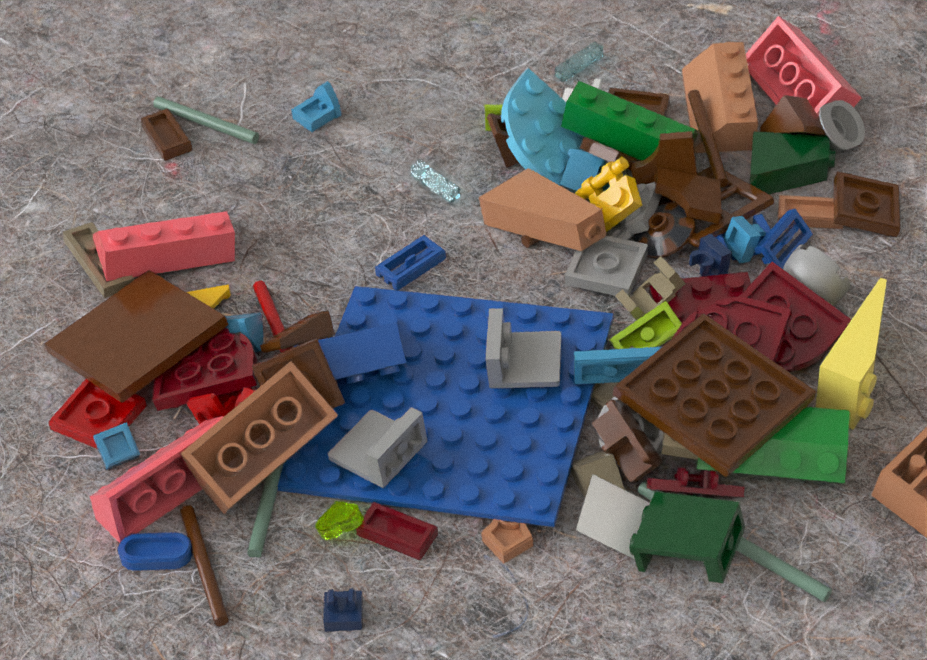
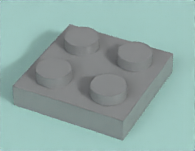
M606 236L583 251L576 250L565 274V285L614 296L623 289L630 297L647 257L648 244Z

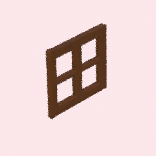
M710 167L698 173L699 176L714 179ZM725 171L729 183L726 186L728 188L721 191V201L738 193L752 202L733 213L722 209L719 223H714L698 233L694 232L688 243L699 248L702 237L709 234L717 237L725 233L732 217L743 216L747 220L773 205L774 197ZM662 196L658 206L674 201Z

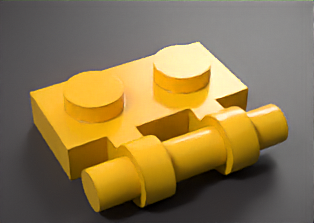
M620 157L615 162H608L602 167V172L595 177L590 176L582 182V187L575 192L577 196L585 200L589 198L590 203L602 209L606 232L642 206L635 178L627 175L623 177L622 172L629 167L627 160L623 157ZM609 183L610 187L603 192L602 187Z

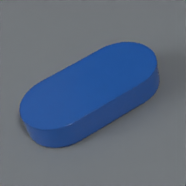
M179 532L132 534L124 538L118 546L121 564L125 568L134 571L178 569L188 564L193 556L190 539L185 534Z

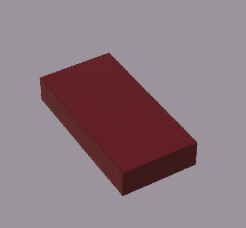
M373 502L356 526V534L359 537L421 561L438 536V527Z

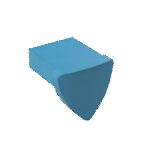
M328 81L317 87L311 98L291 109L292 119L311 132L342 115L336 93Z
M569 149L567 154L569 161L560 186L575 193L582 187V182L590 176L595 177V175L599 174L606 161L586 151Z
M261 312L225 316L229 324L226 328H228L230 333L241 332L250 340L255 352L261 351L260 345L263 344L264 337Z

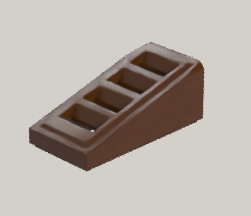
M329 311L310 314L261 344V352L267 353L301 345L315 338L322 340L333 337L335 333Z

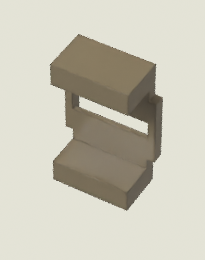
M661 256L653 262L660 272L652 275L633 292V296L629 297L623 289L615 295L636 320L664 301L668 303L676 296L675 293L685 285V282ZM650 285L663 297L659 303H656L645 291Z

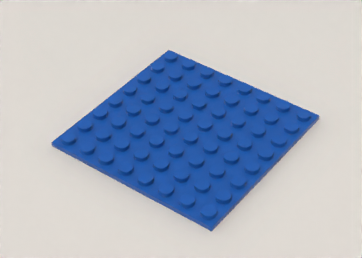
M355 286L335 336L397 322L406 363L399 364V372L380 376L379 370L365 372V380L346 384L345 378L336 379L345 404L333 408L338 416L332 423L283 464L277 491L367 503L376 502L382 505L555 527L595 383L575 384L574 351L605 350L614 314ZM503 308L505 322H511L512 332H561L559 386L489 388L485 360L489 309ZM411 407L423 413L428 442L384 488L329 460L328 452L368 411L374 410L394 421L401 418Z

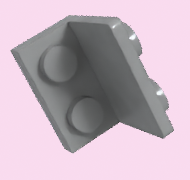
M503 308L489 309L485 359L489 388L559 386L561 332H512L511 322H505Z
M411 407L401 418L394 421L374 410H370L328 452L329 460L384 488L428 442L423 413Z

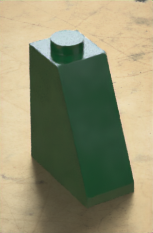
M753 131L750 184L770 195L827 181L828 168L835 167L836 149H830V139L825 135Z

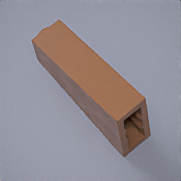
M529 168L478 197L484 224L490 227L523 236L527 235L534 239L578 251L585 250L607 236L601 208Z

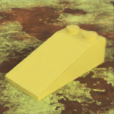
M881 277L819 369L815 408L849 410V428L853 430L861 418L866 419L869 416L874 402L870 398V394L877 380V375L873 373L887 282L886 279Z

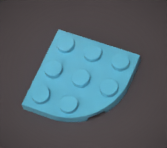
M527 68L512 86L503 102L501 122L506 124L509 136L506 142L517 161L525 169L529 168L560 185L569 161L567 156L569 149L583 151L579 147L583 138L586 139V137L561 127L566 101Z

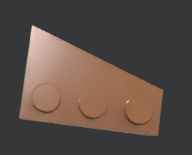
M927 427L881 471L871 494L926 538Z

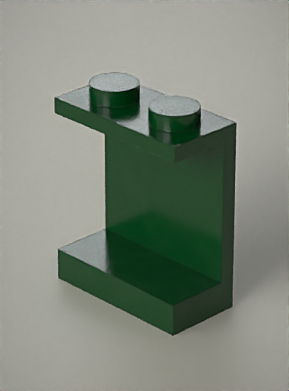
M655 492L649 506H645L643 509L642 522L638 532L634 533L630 540V553L634 555L638 571L646 572L653 555L704 562L709 582L724 583L745 530L740 503Z

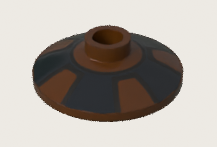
M678 203L659 205L648 221L650 226L648 231L634 234V242L648 244L647 257L649 258L668 257L678 252L688 243L695 230V219L687 217L685 210Z

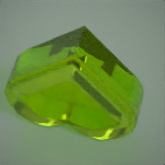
M335 501L317 520L315 527L321 538L330 540L338 537L343 532H350L358 528L363 522L364 516L358 505Z

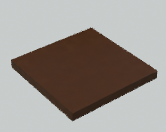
M148 270L44 343L48 353L122 403L229 324L225 315Z
M703 313L616 384L612 395L727 478L815 399L817 391Z

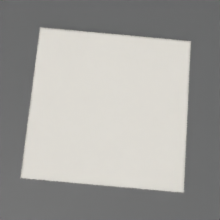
M592 474L576 531L634 559V555L630 553V540L632 535L638 532L641 525L644 507L649 506L650 503Z

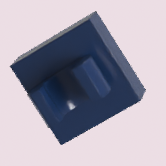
M712 234L701 238L699 250H695L690 254L689 265L694 266L698 264L701 276L728 274L732 252Z
M352 588L349 591L334 592V589H331L328 592H324L323 624L325 632L363 630L362 590L355 591Z

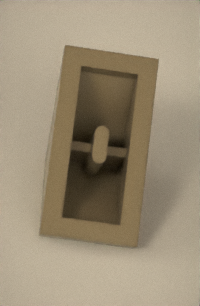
M600 451L573 461L570 472L584 498H586L592 474L625 490L613 454Z

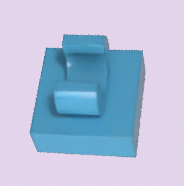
M743 216L732 217L724 236V241L739 263L750 262L760 236H765L766 232L758 224L751 225Z

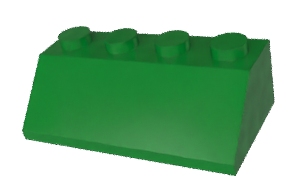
M581 81L577 83L567 99L561 124L563 128L639 160H645L655 152L659 145L660 134L693 131L694 142L699 135V130Z
M805 407L733 473L845 483L850 411ZM698 457L697 469L717 471Z

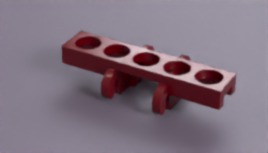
M677 467V474H674V479L676 480L647 478L646 489L744 498V486L718 484L719 476L716 474V471L701 470L699 474H688L686 468ZM688 481L699 482L700 488L686 487Z

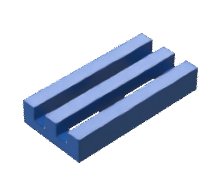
M796 208L788 210L754 250L757 254L762 253L764 255L761 259L764 264L774 262L783 269L784 264L793 251L800 244L804 245L813 233ZM800 229L801 233L777 259L776 255L788 244L792 236Z
M423 235L375 266V273L379 278L383 276L384 282L388 285L392 283L393 289L400 290L446 259V251Z

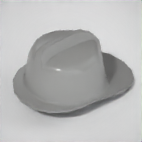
M836 100L820 108L819 118L827 134L825 136H828L830 139V149L848 150L858 146L864 140L865 127L861 116L849 103Z

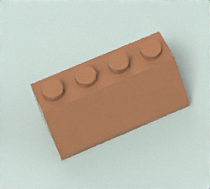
M744 42L714 43L682 68L689 125L698 130L688 99L690 91L698 90L718 151L752 150L753 131L757 132L758 119ZM699 133L694 142L695 153H706Z
M290 361L181 452V456L200 487L225 514L332 423L338 415Z

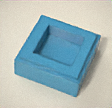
M127 422L93 436L106 470L140 457V452Z

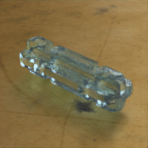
M592 42L554 68L555 77L559 78L561 82H566L573 75L578 74L593 64V62L602 58L604 55L603 46L597 42Z
M418 160L415 164L411 165V176L418 181H422V184L449 203H454L456 199L460 198L461 188L422 160Z

